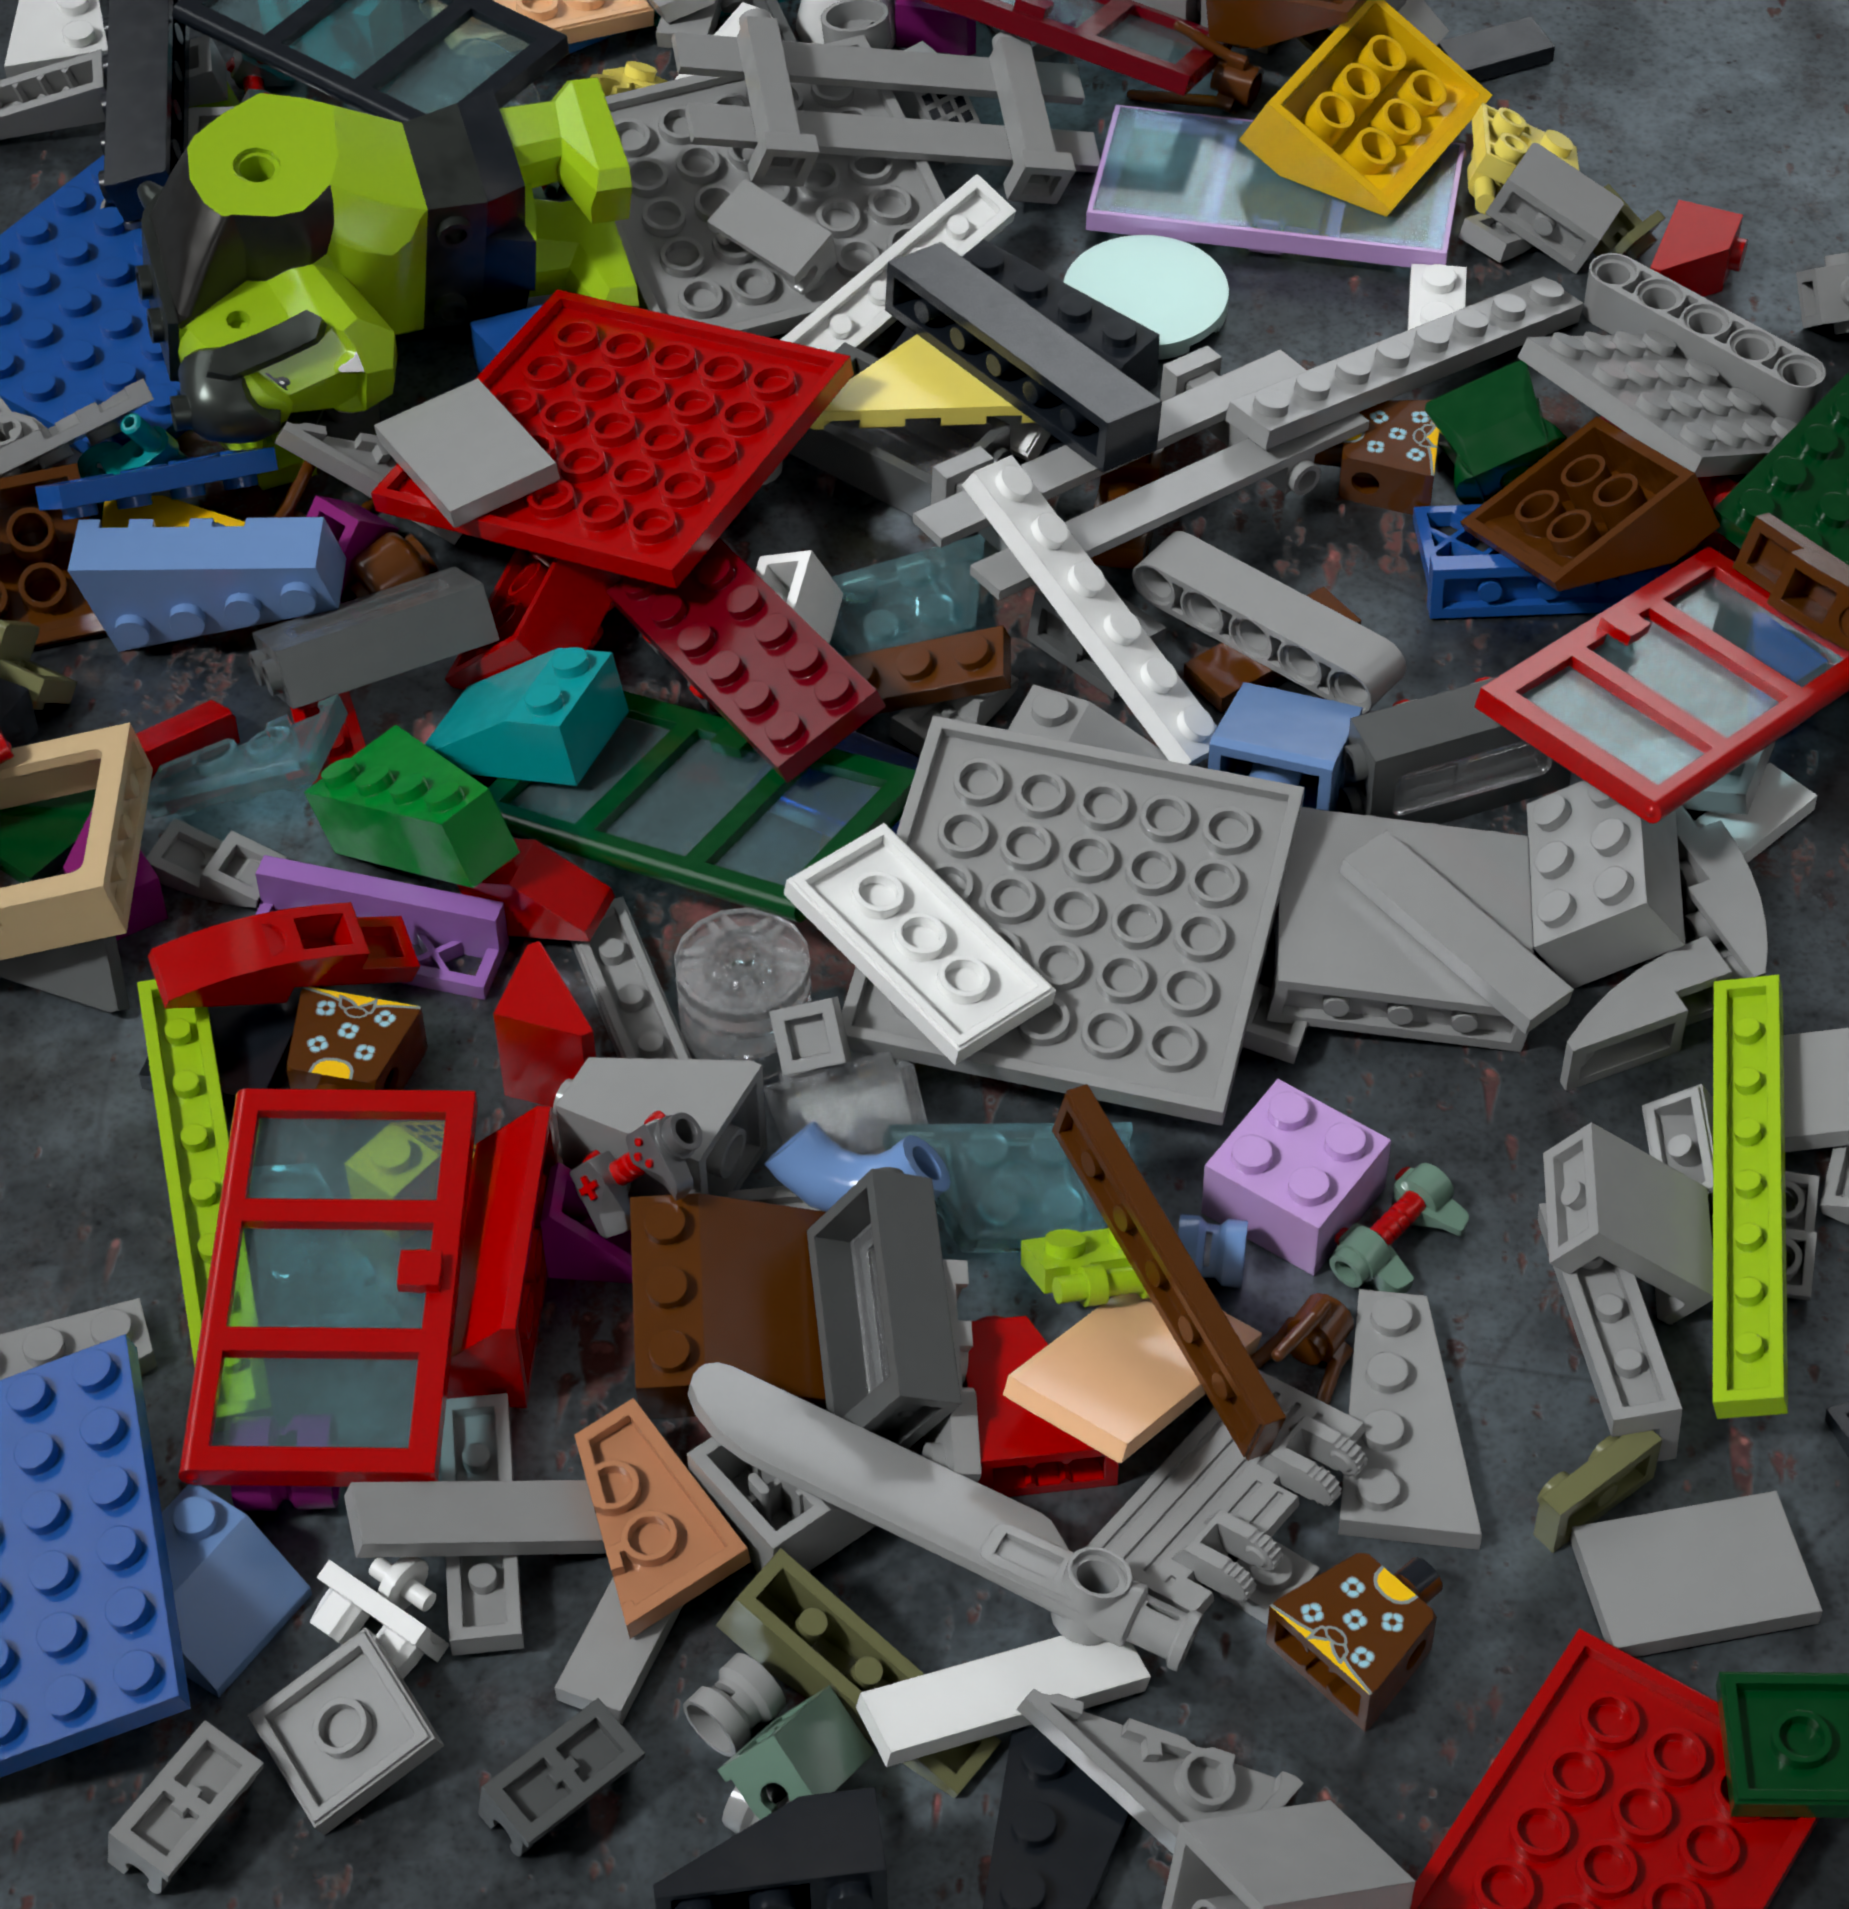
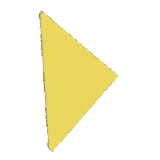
M916 334L851 378L810 428L820 430L824 429V426L831 421L860 420L859 428L904 427L906 419L941 418L940 426L985 425L987 416L1022 415L1021 423L1036 422Z

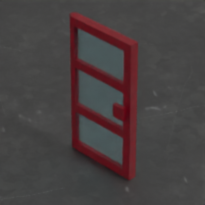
M920 0L1181 96H1185L1221 60L1218 56L1176 31L1174 23L1182 21L1209 37L1207 27L1132 0ZM1218 42L1226 48L1232 49L1231 44Z

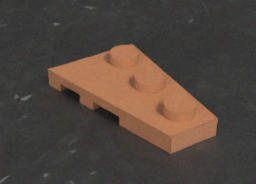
M634 1398L574 1434L630 1639L751 1562L746 1545Z

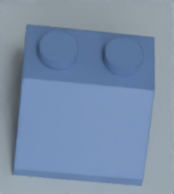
M188 1484L162 1512L186 1677L219 1698L310 1598L312 1592L311 1587L247 1514L201 1485Z

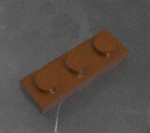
M1004 625L843 657L877 690L886 707L877 714L1011 688V637Z

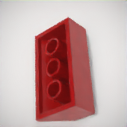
M516 548L488 599L500 641L458 654L444 680L454 688L465 690L469 685L558 647H579L584 650H591L603 634L604 630L600 624L604 616L615 606L606 591L624 578V575Z
M536 1106L476 1143L470 1177L447 1399L507 1393L509 1407L527 1408L547 1282V1268L540 1220L549 1170L551 1166L558 1163L551 1106Z

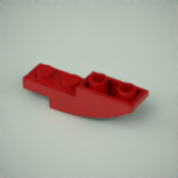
M352 902L318 904L247 916L181 936L152 948L148 955L165 1009L287 1003L294 987L412 982L420 968L402 916L357 917Z

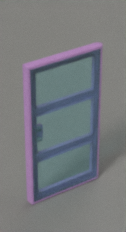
M1115 105L1086 212V230L1125 235L1164 236L1185 242L1246 248L1251 252L1281 255L1282 253L1410 268L1411 264L1446 265L1463 161L1467 156L1466 144L1452 142L1391 213L1385 217L1279 176L1239 141L1254 120Z

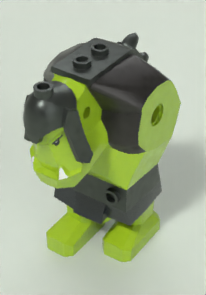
M598 77L567 81L551 101L502 108L498 107L493 90L491 89L403 123L306 98L258 93L224 112L194 135L172 170L164 187L152 181H145L137 188L144 211L141 219L143 265L135 266L136 282L141 301L149 300L151 308L147 309L146 313L151 341L153 344L160 343L170 381L180 382L181 395L170 396V410L174 429L176 432L192 429L208 441L252 443L279 432L286 422L317 425L324 409L334 408L341 413H356L368 410L393 394L398 357L396 335L423 329L470 325V322L526 309L529 297L550 295L557 289L639 308L637 285L615 223L618 220L629 219L632 194L630 167ZM559 181L573 200L558 202L534 199L532 189Z

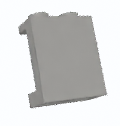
M1592 1122L1543 1153L1549 1264L1571 1274L1598 1256L1655 1286L1657 1318L1668 1325L1677 1322L1713 1300V1248L1706 1186Z

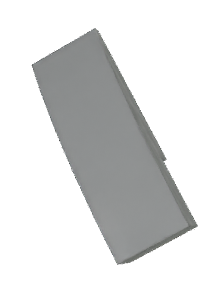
M1707 935L1671 950L1642 966L1610 990L1584 1017L1566 1044L1560 1083L1565 1091L1679 1052L1685 1026L1713 1016L1714 981L1730 980L1732 970Z

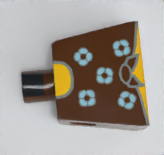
M1387 400L1360 411L1359 413L1369 420L1368 430L1315 454L1314 464L1341 467L1339 495L1344 500L1413 515V509L1416 506H1431L1439 430L1425 411V405L1430 400Z
M303 987L287 1061L290 1089L403 1090L428 1048L422 1007L320 988ZM303 1119V1125L311 1134L317 1137L333 1139L340 1135L346 1119ZM357 1119V1120H362V1121H368V1122L376 1123V1122L381 1121V1120H383V1119Z
M1356 1553L1280 1597L1269 1606L1266 1644L1365 1732L1375 1723L1428 1656L1433 1645L1437 1617L1427 1603L1442 1591L1443 1583L1436 1570L1422 1558H1412L1393 1575L1370 1554Z

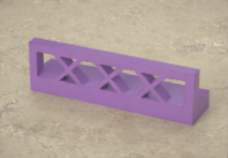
M268 855L263 856L255 873L261 899L255 915L288 908L352 902L357 917L402 916L412 944L419 945L424 953L417 956L420 968L413 981L398 983L485 1000L509 945L504 902ZM462 955L483 958L475 976L449 971L445 962Z

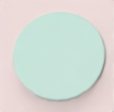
M1131 235L1097 244L1082 253L1071 264L1063 281L1067 285L1160 334L1159 360L1189 353L1191 345L1200 342L1212 332H1219L1228 312V282L1217 262L1207 253L1189 243L1164 236Z

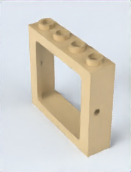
M131 723L12 748L14 757L0 764V810L96 789L82 866L71 873L0 888V960L126 934L153 770Z

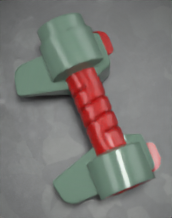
M1421 1163L1415 1169L1411 1167L1402 1168L1395 1175L1396 1182L1394 1184L1392 1206L1370 1228L1354 1223L1350 1228H1342L1335 1235L1337 1248L1335 1249V1254L1330 1258L1329 1264L1332 1272L1342 1283L1352 1288H1358L1365 1282L1376 1291L1406 1294L1413 1285L1414 1277L1391 1247L1394 1241L1410 1225L1440 1228L1457 1236H1462L1466 1232L1469 1220L1468 1212L1452 1199L1454 1195L1453 1185L1447 1175L1438 1167L1429 1163Z

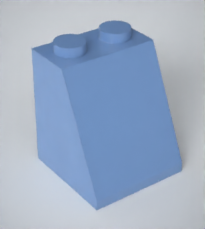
M1243 682L1212 735L1209 744L1208 769L1304 787L1302 807L1338 812L1339 790L1344 787L1345 777L1342 761L1344 746L1348 745L1350 718L1362 715L1363 707Z

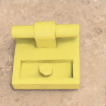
M1484 103L1481 104L1472 119L1474 147L1471 151L1472 160L1467 168L1468 190L1475 199L1476 210L1480 213L1486 214L1485 212L1532 143L1540 144L1579 171L1577 147L1573 145L1569 138L1558 131L1547 130L1544 132L1527 124L1522 116L1511 109L1499 108L1497 110Z

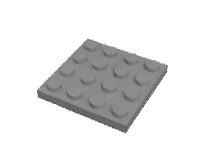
M1647 330L1645 334H1629L1623 331H1616L1614 335L1585 332L1584 336H1569L1564 333L1555 332L1553 336L1527 337L1517 357L1630 436L1694 472L1697 478L1748 474L1797 425L1795 422L1783 417H1772L1760 409L1762 401L1758 397L1740 388H1729L1717 380L1719 373L1716 369L1696 359L1687 360L1675 353L1676 343L1667 336L1652 330Z

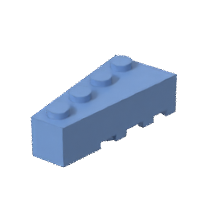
M324 517L246 518L244 526H225L214 522L213 518H190L189 527H156L154 519H129L128 527L102 528L100 519L78 520L68 572L117 651L121 652L338 610L346 556Z

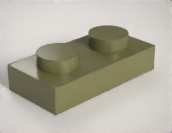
M1653 1430L1622 1435L1621 1437H1611L1609 1435L1596 1446L1588 1461L1573 1473L1569 1474L1567 1471H1562L1552 1477L1544 1485L1537 1497L1539 1507L1533 1535L1552 1553L1568 1543L1572 1527L1594 1523L1654 1478L1662 1438Z

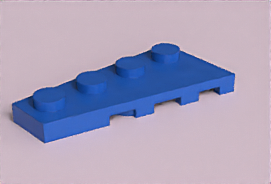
M274 447L225 450L209 453L207 456L167 461L168 465L158 464L126 469L116 475L113 473L37 486L35 490L39 510L61 509L63 520L97 515L99 514L97 503L116 500L117 509L121 510L153 504L151 493L170 490L171 500L205 495L204 483L222 480L224 490L259 485L257 474L278 470Z

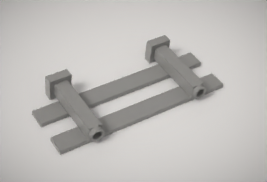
M755 8L744 12L740 16V30L737 37L674 32L671 38L678 74L745 79L750 106L687 102L685 114L691 144L755 149L747 165L750 182L754 184L803 187L819 153L1012 167L1003 183L1007 201L1057 204L1075 171L1097 173L1100 157L1094 132L1051 129L1045 107V102L1082 105L1085 95L1077 64L1035 61L1030 40L1023 39L1006 31H1001L993 37V51L989 57L782 41L777 18H772L770 12L765 9ZM791 83L998 98L1005 125L796 110Z
M1207 345L1163 365L1160 392L1162 407L1157 450L1203 429L1210 431L1228 448L1066 521L1065 524L1087 555L1092 558L1263 478L1270 481L1284 494L1293 491L1297 495H1305L1316 486L1321 475L1320 468L1314 464L1315 454L1367 431L1369 420L1358 412L1264 450L1225 421L1229 401L1307 370L1280 349L1220 376L1222 357ZM1064 445L1020 466L1030 476L1032 482L1044 498L1048 500L1130 462L1103 473L1075 451ZM978 446L933 466L931 505L914 512L913 523L941 548L975 532H978L999 552L971 564L970 575L994 597L1001 600L1034 585L1035 582L962 487V484L974 471L994 463V458L981 446Z

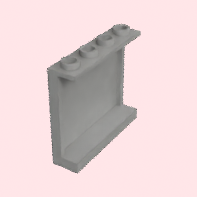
M1302 807L1274 917V977L1266 1002V1021L1293 1024L1297 1020L1308 1022L1307 1026L1521 1052L1528 1033L1524 1034L1344 878L1339 871L1344 857L1385 830H1388L1534 955L1529 836Z

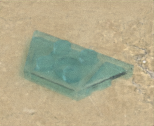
M978 534L955 541L942 548L939 546L833 576L832 579L844 595L829 645L842 657L976 631L981 584L970 575V565L985 558V539Z
M1112 1122L1113 1128L1127 1150L1133 1133L1132 1123ZM1054 1123L888 1125L883 1135L882 1141L886 1151L903 1138L913 1135L926 1141L941 1157L949 1172L951 1183L949 1189L935 1199L936 1212L943 1218L945 1230L963 1253L1021 1252V1240L1045 1237L1048 1232L1053 1230L1071 1229L1084 1232L1098 1230L1102 1227L1104 1221L1102 1215L1052 1132Z

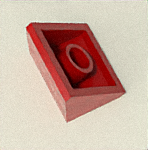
M536 941L527 945L493 1013L505 1096L553 1108L555 1096L562 1083L568 1078L574 1079L588 1057H596L594 1033L541 942Z

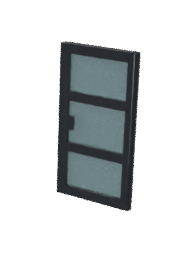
M180 0L175 4L172 11L174 20L363 113L401 123L491 89L493 90L498 107L502 108L569 54L567 35L492 0Z

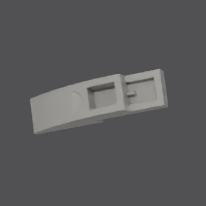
M1680 806L1675 812L1682 900H1685L1683 909L1685 944L1707 935L1732 970L1731 979L1765 976L1768 954L1767 926L1761 896L1751 869L1739 846L1721 820L1699 828L1684 807Z

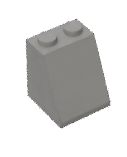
M588 1057L575 1078H568L562 1083L553 1103V1114L557 1116L560 1137L558 1154L562 1157L563 1165L571 1170L581 1165L586 1156L594 1150H598L600 1153L610 1151L615 1159L629 1152L626 1136L644 1125L647 1117L655 1111H662L665 1115H674L678 1112L687 1113L697 1121L701 1128L702 1143L695 1150L694 1154L686 1159L693 1178V1187L688 1194L701 1193L727 1197V1191L739 1190L767 1147L762 1065L751 1060ZM647 1173L631 1182V1189L628 1193L629 1203L630 1197L671 1195L662 1183Z
M1331 1800L1181 1822L1162 1909H1410L1416 1881Z

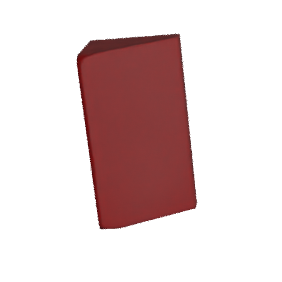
M214 700L205 702L136 733L153 768L151 783L240 743L234 714L230 709Z

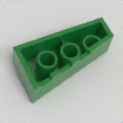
M397 725L387 730L351 758L341 759L330 764L322 771V779L304 791L336 854L474 888L520 853L489 788Z

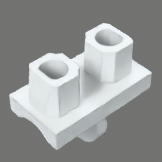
M401 1557L394 1564L384 1558H376L369 1568V1575L381 1582L377 1592L331 1560L326 1563L316 1577L330 1588L321 1599L310 1623L342 1645L359 1633L371 1616L383 1625L376 1637L403 1679L417 1665L424 1654L438 1663L450 1645L433 1633L427 1626L404 1611L413 1604L421 1611L426 1612L433 1606L436 1600V1593L424 1586L429 1566L422 1558Z

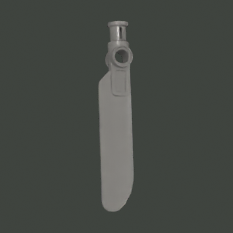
M720 1362L708 1363L699 1367L693 1374L687 1395L696 1417L715 1441L742 1461L960 1565L1051 1612L1053 1625L1058 1632L1072 1642L1082 1645H1097L1108 1641L1121 1647L1127 1641L1165 1659L1167 1668L1176 1672L1179 1671L1196 1637L1204 1614L1195 1610L1186 1613L1148 1595V1585L1133 1579L1129 1565L1115 1552L1102 1547H1085L1071 1552L1052 1520L1041 1512L734 1366Z

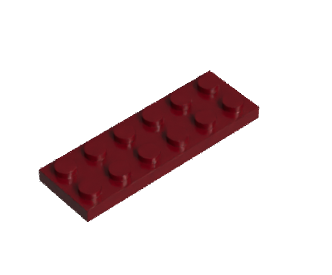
M720 538L716 540L677 589L624 576V578L606 591L616 608L787 783L886 707L877 690Z

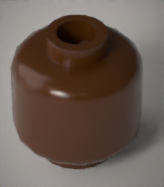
M388 532L351 560V573L356 582L349 586L348 590L353 598L356 599L439 572V569L429 553L412 534L403 538L395 532ZM406 589L385 595L383 597L388 602L393 601Z

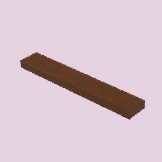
M1088 1084L1067 1090L1052 1128L1053 1134L1243 1457H1246L1247 1461L1268 1454L1286 1419L1284 1412Z

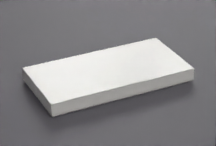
M885 823L786 880L784 895L954 1065H957L1053 1004L1056 989Z

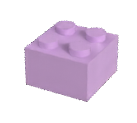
M1277 1079L1205 1164L1201 1213L1220 1224L1227 1219L1247 1220L1248 1240L1314 1276L1337 1248L1335 1235L1342 1228H1350L1354 1223H1357L1385 1189L1391 1140Z

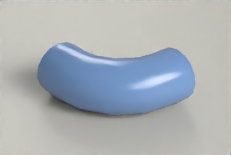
M812 1121L797 1132L764 1163L772 1175L811 1208L827 1212L872 1168L894 1167L902 1170L904 1174L932 1178L935 1199L946 1192L951 1183L949 1172L941 1157L926 1141L917 1136L909 1135L891 1149L880 1154L861 1155L842 1148L823 1131L816 1121Z

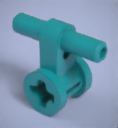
M129 413L122 419L120 428L132 440L123 447L116 442H103L94 445L81 455L77 465L81 478L109 473L116 475L120 474L122 470L142 466L168 465L167 461L188 457L179 450L177 440L160 426H151L137 413ZM100 463L103 469L97 468V464ZM104 502L97 503L101 515H103Z

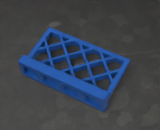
M1482 504L1416 506L1413 509V525L1428 587L1427 609L1430 619L1600 613L1663 575L1671 568V564L1557 591L1493 548L1489 547L1482 552L1467 544L1476 537L1466 532L1460 521ZM1451 526L1458 531L1448 536L1431 527Z

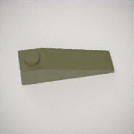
M782 1548L777 1551L740 1593L715 1625L749 1656L760 1663L771 1675L808 1699L830 1685L863 1736L873 1744L874 1742L856 1709L860 1693L924 1675L921 1670ZM991 1736L906 1761L902 1764L955 1798L1002 1741L996 1736Z

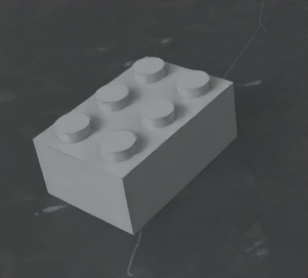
M1638 758L1625 762L1626 765L1655 784H1660ZM1585 780L1527 803L1533 949L1573 989L1685 945L1675 811L1657 823H1648Z

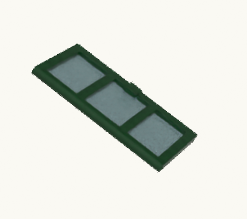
M623 691L629 712L577 786L498 778L488 787L512 837L533 839L546 847L801 923L807 917L784 895L786 880L883 823L892 829L902 817L916 770L832 748L787 783L724 718Z

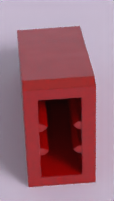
M993 1315L971 1321L973 1347L968 1352L967 1374L962 1387L974 1388L976 1391L982 1472L978 1483L1007 1497L1118 1485V1462L1003 1395L1008 1375L1048 1345L1027 1316L1004 1318Z

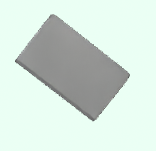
M1699 1084L1642 1105L1650 1155L1706 1186L1709 1214L1713 1215V1097L1703 1084Z

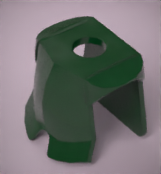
M1521 360L1432 399L1425 405L1427 415L1446 439L1438 442V446L1455 466V492L1459 501L1464 505L1484 504L1567 439L1560 429L1543 418L1539 397L1536 398L1528 365Z

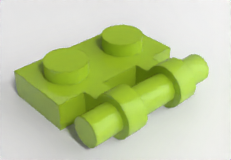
M1109 1227L1084 1232L1071 1229H1057L1048 1232L1045 1237L1021 1240L1020 1265L1044 1294L1053 1293L1054 1299L1058 1304L1079 1301L1084 1307L1105 1305L1108 1303L1109 1297L1137 1293L1142 1299L1150 1298Z

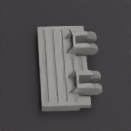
M1258 1370L1286 1416L1269 1453L1247 1461L1216 1409L1213 1408L1086 1547H1102L1115 1552L1129 1565L1133 1579L1148 1585V1595L1186 1613L1195 1610L1203 1614L1214 1602L1213 1592L1204 1588L1201 1584L1212 1588L1224 1596H1230L1232 1600L1245 1602L1255 1592L1257 1584L1244 1566L1242 1567L1238 1562H1233L1227 1555L1231 1554L1252 1566L1256 1565L1259 1570L1263 1569L1265 1572L1267 1570L1270 1572L1274 1570L1283 1560L1282 1556L1284 1554L1281 1552L1282 1548L1271 1537L1300 1505L1299 1497L1286 1489L1288 1488L1309 1500L1313 1499L1317 1504L1330 1506L1341 1494L1340 1482L1336 1480V1476H1333L1329 1470L1327 1471L1323 1466L1319 1467L1312 1460L1314 1459L1336 1471L1340 1470L1343 1474L1349 1475V1477L1352 1475L1355 1477L1368 1464L1366 1462L1368 1460L1365 1456L1366 1453L1363 1452L1361 1446L1356 1444V1441L1365 1432L1364 1422Z

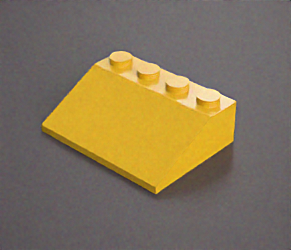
M1367 0L1349 22L1340 24L1269 100L1239 141L1279 176L1387 217L1473 119L1481 104H1486L1493 95L1385 0Z

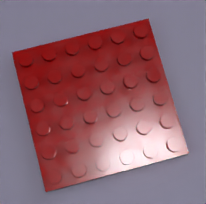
M557 289L475 379L478 378L556 462L560 480L454 528L397 463L371 492L375 510L677 589L854 375L851 356Z

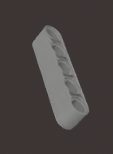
M1617 253L1601 254L1590 263L1583 314L1593 325L1611 335H1614L1616 331H1623L1629 334H1645L1647 330H1652L1667 336L1677 345L1674 350L1675 353L1687 360L1696 359L1712 366L1719 373L1717 380L1729 388H1740L1752 393L1762 401L1760 409L1774 418L1783 417L1798 424L1821 400L1826 369L1823 363L1814 356L1628 256Z
M1174 531L1133 569V583L1137 591L1153 606L1327 700L1363 707L1362 714L1368 712L1406 673V661L1402 652L1387 638L1189 533Z

